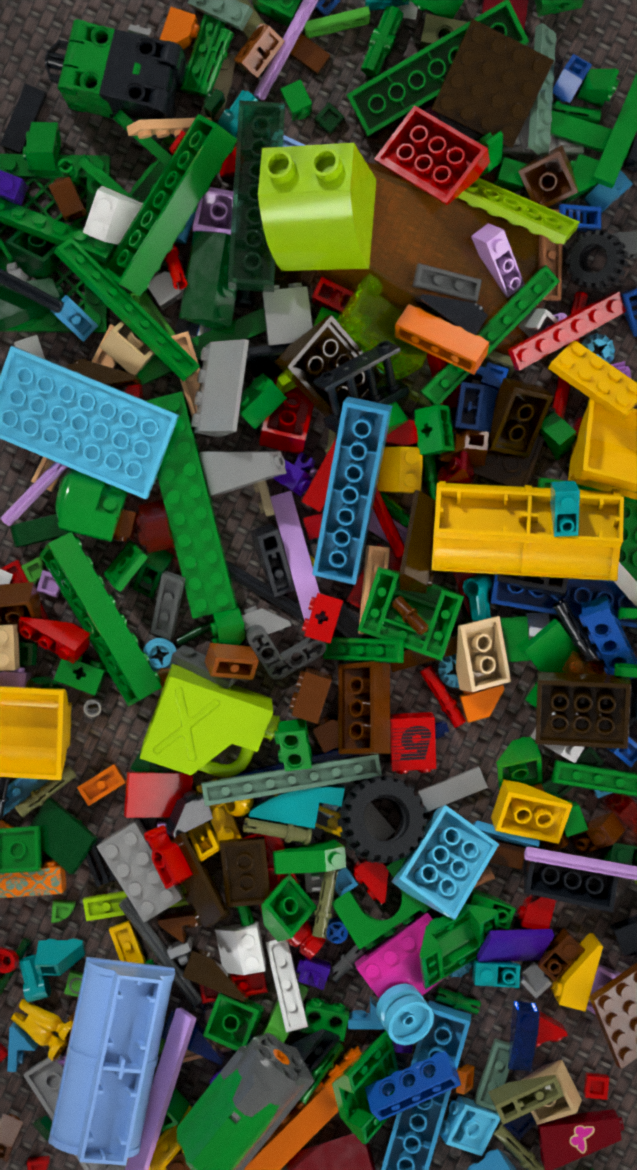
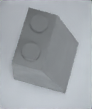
M302 283L288 284L289 288L280 289V285L266 286V291H262L268 345L293 343L313 328L307 286L302 287Z

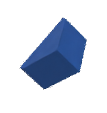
M629 736L628 749L606 748L629 767H632L637 761V743Z

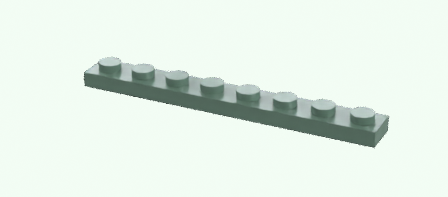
M367 754L314 763L310 769L286 772L285 769L202 782L201 785L205 806L368 779L382 776L379 754Z

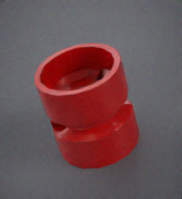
M306 920L291 939L285 941L295 948L300 946L299 952L310 960L323 946L326 938L312 936V925Z

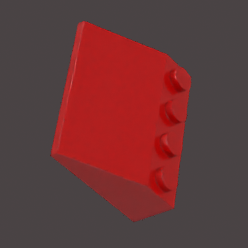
M415 105L374 158V161L445 205L451 203L472 185L490 163L488 148Z

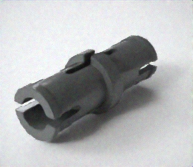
M355 945L347 954H343L340 957L341 960L330 970L329 976H333L338 971L332 978L335 982H338L349 969L353 970L356 967L354 962L368 952L365 947L358 952L359 948Z

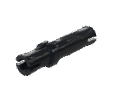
M566 599L556 601L553 604V608H555L572 637V644L577 646L584 661L588 662L595 659L598 654L589 641L588 633L583 631Z

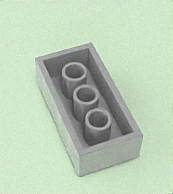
M137 818L102 840L96 847L145 923L182 900L185 891L179 884L168 889L165 888L152 861L151 855L153 851L149 842L144 837V833L147 831L140 819Z

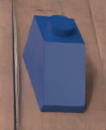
M573 54L553 87L555 97L562 102L567 101L570 103L592 64Z

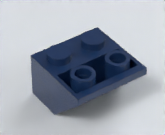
M462 382L459 385L453 430L489 432L490 435L495 399L499 390L486 385Z

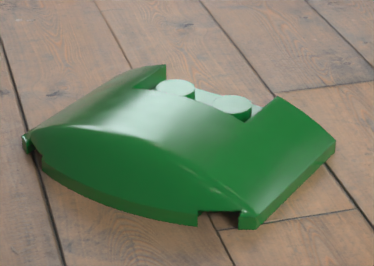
M69 468L60 483L56 498V514L59 521L57 522L59 529L112 542L128 492Z

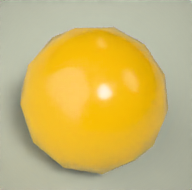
M254 799L223 803L225 810L232 816L242 817L253 808Z

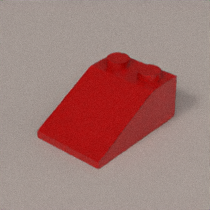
M275 377V380H274V384H275V385L277 384V379H278V377ZM295 387L284 393L287 399L264 420L259 445L295 454L303 453L314 405L298 387Z

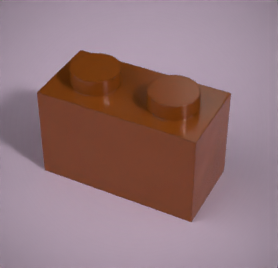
M210 643L204 662L210 676L253 680L259 660L252 647Z

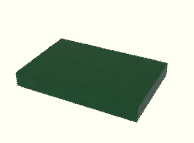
M47 798L30 826H41V849L70 875L75 874L98 839L96 835L53 798Z

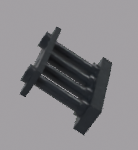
M387 340L382 341L372 349L331 371L324 372L320 377L313 380L314 385L326 391L329 397L332 413L323 418L327 428L338 434L342 408L340 407L335 387L345 381L349 397L389 405L410 394L408 386L395 379L391 356L401 351L399 346ZM383 362L387 382L385 385L377 388L373 366ZM364 371L369 392L367 395L359 398L354 376Z

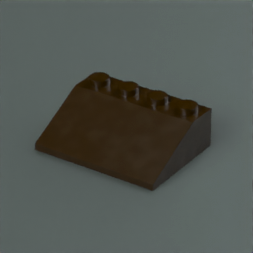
M328 315L290 344L275 363L313 405L327 417L332 413L328 394L314 385L313 380L320 377L324 372L331 371L364 352L332 315ZM374 365L373 372L377 385L384 375ZM363 371L354 376L359 398L367 395L369 392ZM346 381L335 387L341 408L343 401L349 397Z
M538 672L535 744L628 749L631 697L630 677L605 674Z

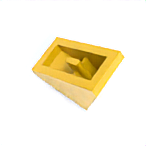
M209 821L187 831L201 862L220 850V841Z

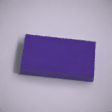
M552 929L490 930L476 956L478 962L537 961L543 956L554 934Z

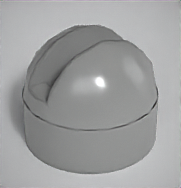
M90 698L84 704V712L90 717L98 716L102 710V704L97 698ZM97 704V706L88 708V705Z

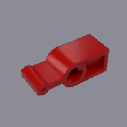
M164 825L144 833V837L149 842L153 851L151 855L153 864L166 889L184 882L193 875L180 847L176 843L171 842Z

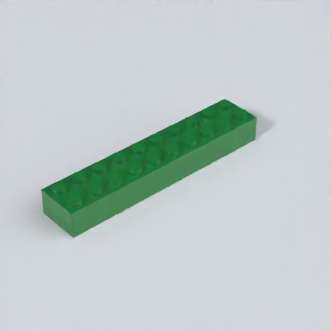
M178 392L147 400L149 403L179 415L157 477L182 577L186 578L184 586L192 618L238 608L211 496L199 457L200 451L194 427H192V419L185 394Z

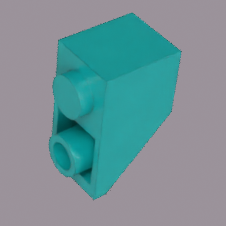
M575 481L551 482L550 506L554 537L578 536L580 490Z
M74 938L68 940H39L35 959V968L38 976L62 975L85 956L86 950L83 940Z
M476 958L473 960L472 979L476 986L519 988L521 966L511 961L478 962Z

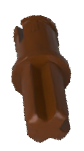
M397 597L393 601L392 607L403 617V622L408 623L419 635L427 632L428 624L418 615V610L412 608L404 597Z

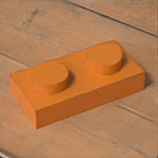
M115 763L79 785L77 789L87 805L90 806L127 781Z

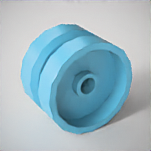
M406 983L395 985L389 988L377 1003L376 1014L378 1020L396 1044L410 1045L418 1042L429 1033L433 1025V1011L419 990L413 985Z

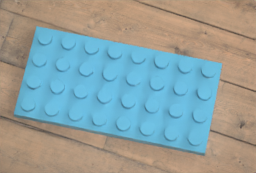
M11 346L0 375V439L141 498L148 499L179 415Z

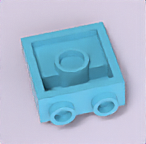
M458 1095L456 1101L453 1100L449 1105V1115L446 1120L442 1121L439 1135L447 1145L482 1156L500 1118L496 1111L475 1104L474 1100Z

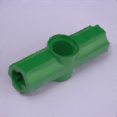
M386 6L378 27L374 29L368 45L369 49L361 66V71L371 78L377 77L380 74L385 59L390 55L394 46L395 35L404 15L397 7Z

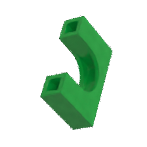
M401 858L399 861H394L386 866L393 878L406 858ZM352 890L332 902L333 908L359 950L363 947L366 950L378 944L376 941L378 937L384 935L387 938L396 932L395 926L401 922L404 926L415 919L413 914L421 911L423 914L431 909V907L401 890L402 903L399 911L390 919L379 920L365 912Z

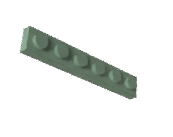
M542 23L535 27L534 50L553 59L555 62L556 33ZM554 62L530 110L528 147L541 157L549 154L551 141Z

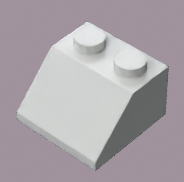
M101 186L96 192L83 233L104 242L119 244L143 203Z
M255 921L253 924L250 923L248 926L236 924L215 928L221 963L228 973L248 975L265 971L266 958L258 921Z

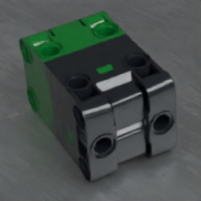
M75 19L69 42L58 40L48 49L45 55V68L50 81L58 84L57 89L61 92L67 106L75 111L113 119L117 112L121 110L134 122L148 119H175L176 107L174 101L177 89L183 86L187 71L183 49L175 42L158 40ZM63 49L66 50V54L56 53V51ZM50 69L59 70L61 74H52Z

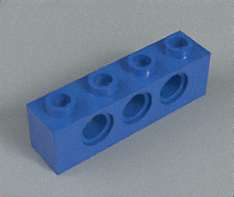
M606 595L581 604L582 614H579L580 621L583 627L587 626L589 629L587 631L590 642L592 644L595 643L597 646L596 652L599 660H604L605 662L604 669L606 674L614 675L615 663L637 664V658L608 596Z
M444 1051L435 1053L431 1058L424 1061L415 1062L411 1067L402 1071H396L389 1077L374 1081L371 1085L365 1087L371 1113L379 1121H382L461 1085L453 1059Z

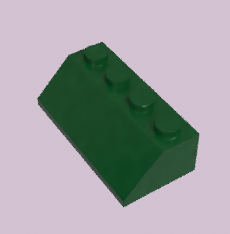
M193 232L186 274L188 284L183 291L180 319L216 331L231 327L245 244L244 240L224 233Z

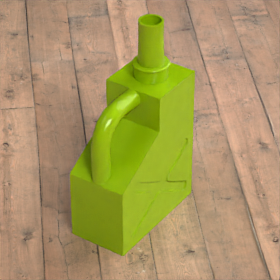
M172 664L142 743L140 759L188 775H192L199 770L218 777L228 778L236 776L247 768L254 751L258 752L263 737L270 741L275 738L274 731H278V723L281 721L279 720L280 716L273 715L272 698L236 685L226 689L183 667ZM231 744L242 747L238 758L233 763L221 764L212 761L215 756Z

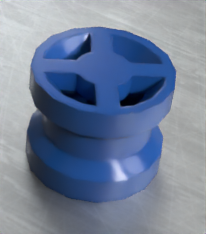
M339 917L330 919L327 927L326 936L330 942L335 944L344 942L348 936V930Z

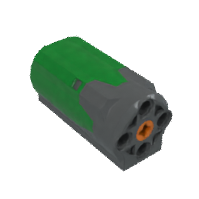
M265 1033L264 1035L254 1037L248 1045L241 1046L177 1127V1141L186 1164L191 1170L245 1169L314 1082L296 1047L286 1045L274 1035Z

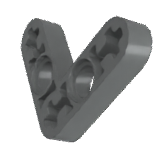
M252 625L246 631V637L250 646L270 677L276 680L293 673L322 656L326 651L324 642L306 638L280 653L261 625ZM255 633L260 635V638L262 640L260 644L258 640L253 636ZM316 643L318 648L314 649L312 645ZM266 648L273 649L270 656H262L261 653ZM305 648H306L307 652L309 653V654H307V655L305 654V652H304V650H303V649H305ZM293 654H302L300 660L291 661ZM278 665L280 670L277 671L274 667Z

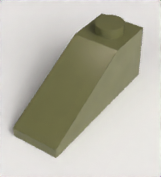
M555 1075L508 1082L488 1092L503 1125L564 1096Z

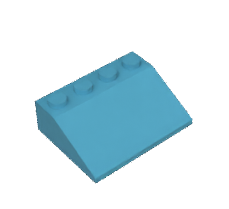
M444 805L436 809L423 830L425 832L424 838L418 841L419 846L417 849L411 851L410 855L407 856L392 883L411 897L455 920L499 844Z

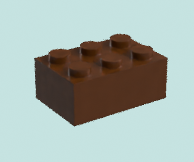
M306 667L305 672L301 671L296 687L300 688L299 692L293 693L289 709L293 710L291 716L318 724L330 688L332 675Z

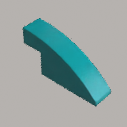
M333 784L270 795L253 806L249 817L315 829L319 803L342 807L345 785Z

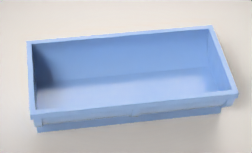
M86 957L48 1140L49 1144H52L55 1148L77 1155L79 1162L126 1165L127 1158L134 1157L140 1152V1141L154 1071L158 1062V1051L172 981H174L175 977L174 967Z

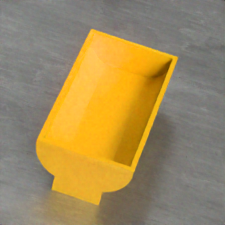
M589 398L578 437L572 445L568 481H575L576 484L602 491L620 490L621 496L637 500V409L633 408L621 420Z
M439 481L436 491L432 570L617 581L620 547L623 543L624 497L621 496L620 490L614 489L611 491L580 490L578 536L554 537L550 506L551 488L532 487V485L517 487L456 484Z
M0 686V777L62 779L66 753L71 740L72 703L68 702L65 689Z

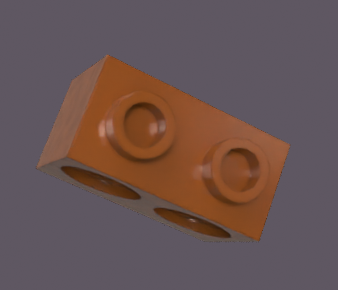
M260 23L233 60L249 75L258 78L285 41L269 25Z

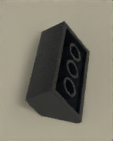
M525 860L523 870L524 893L613 913L619 877Z

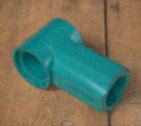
M242 90L230 109H226L222 113L218 125L237 139L244 131L246 121L258 105V100L250 92Z
M486 574L473 576L466 579L463 583V591L469 597L472 620L479 621L491 618L488 592L492 588V582Z
M30 955L19 960L24 980L23 993L28 1003L51 996L48 978L38 976L36 971V955Z

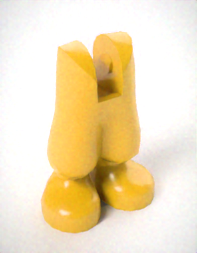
M22 999L18 1006L28 1016L26 1017L21 1013L15 1012L11 1020L40 1046L48 1045L50 1047L48 1058L55 1061L68 1045L67 1041L70 1039L73 1021L64 1023L58 1015ZM53 1031H55L56 1033H58L59 1037H57V1036L53 1033Z

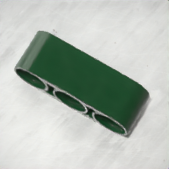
M57 514L10 526L15 548L60 538L70 533V531L59 529Z

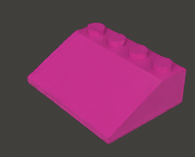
M421 911L417 913L413 921L399 927L396 932L385 938L354 962L359 973L379 999L389 988L398 984L406 983L413 985L423 996L439 983L437 982L425 989L422 981L419 955L426 926L433 920L427 911L423 914Z

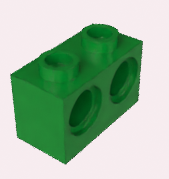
M306 720L280 721L278 723V731H274L276 744H280L281 750H278L279 762L284 763L285 772L312 768V752Z
M318 998L306 999L304 1010L308 1027L300 1029V1032L313 1034L321 1029H325L340 1036L339 1041L344 1042L349 1019V1008H346L341 1003L327 1004ZM317 1012L320 1014V1017L312 1019L309 1017V1014ZM333 1017H339L342 1021L334 1024L330 1020Z

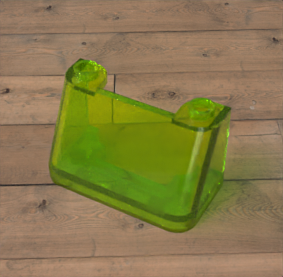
M368 274L362 279L336 321L363 352L372 349L378 343L386 340L399 346L401 351L391 356L395 379H403L422 367L427 352L395 337V324L403 312L380 296L383 289L381 282L376 277ZM383 362L375 365L385 373Z

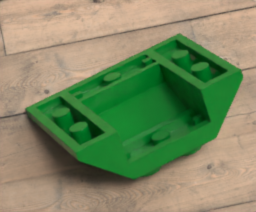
M378 567L358 631L380 639L404 640L405 648L442 661L464 596L432 583V587H427L426 594L400 590V572ZM397 597H404L412 608L418 610V615L428 624L427 632L419 635L408 623L403 622V617L392 607V603Z
M464 904L455 920L444 915L429 922L425 929L419 955L422 981L425 989L477 958L476 955L489 931L499 930V913L496 909Z
M386 1031L332 1083L340 1118L361 1143L365 1145L388 1119L379 1121L371 1113L365 1087L371 1085L376 1080H382L399 1071L392 1039Z

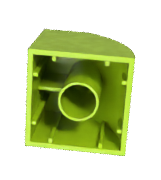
M355 143L262 148L258 188L260 214L267 244L273 259L281 271L369 269L376 178Z

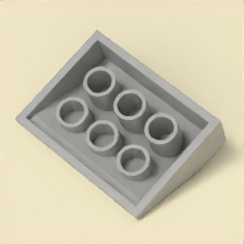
M249 340L210 342L203 347L201 352L203 368L200 369L198 374L200 390L195 395L197 412L192 417L194 433L222 437L237 432Z

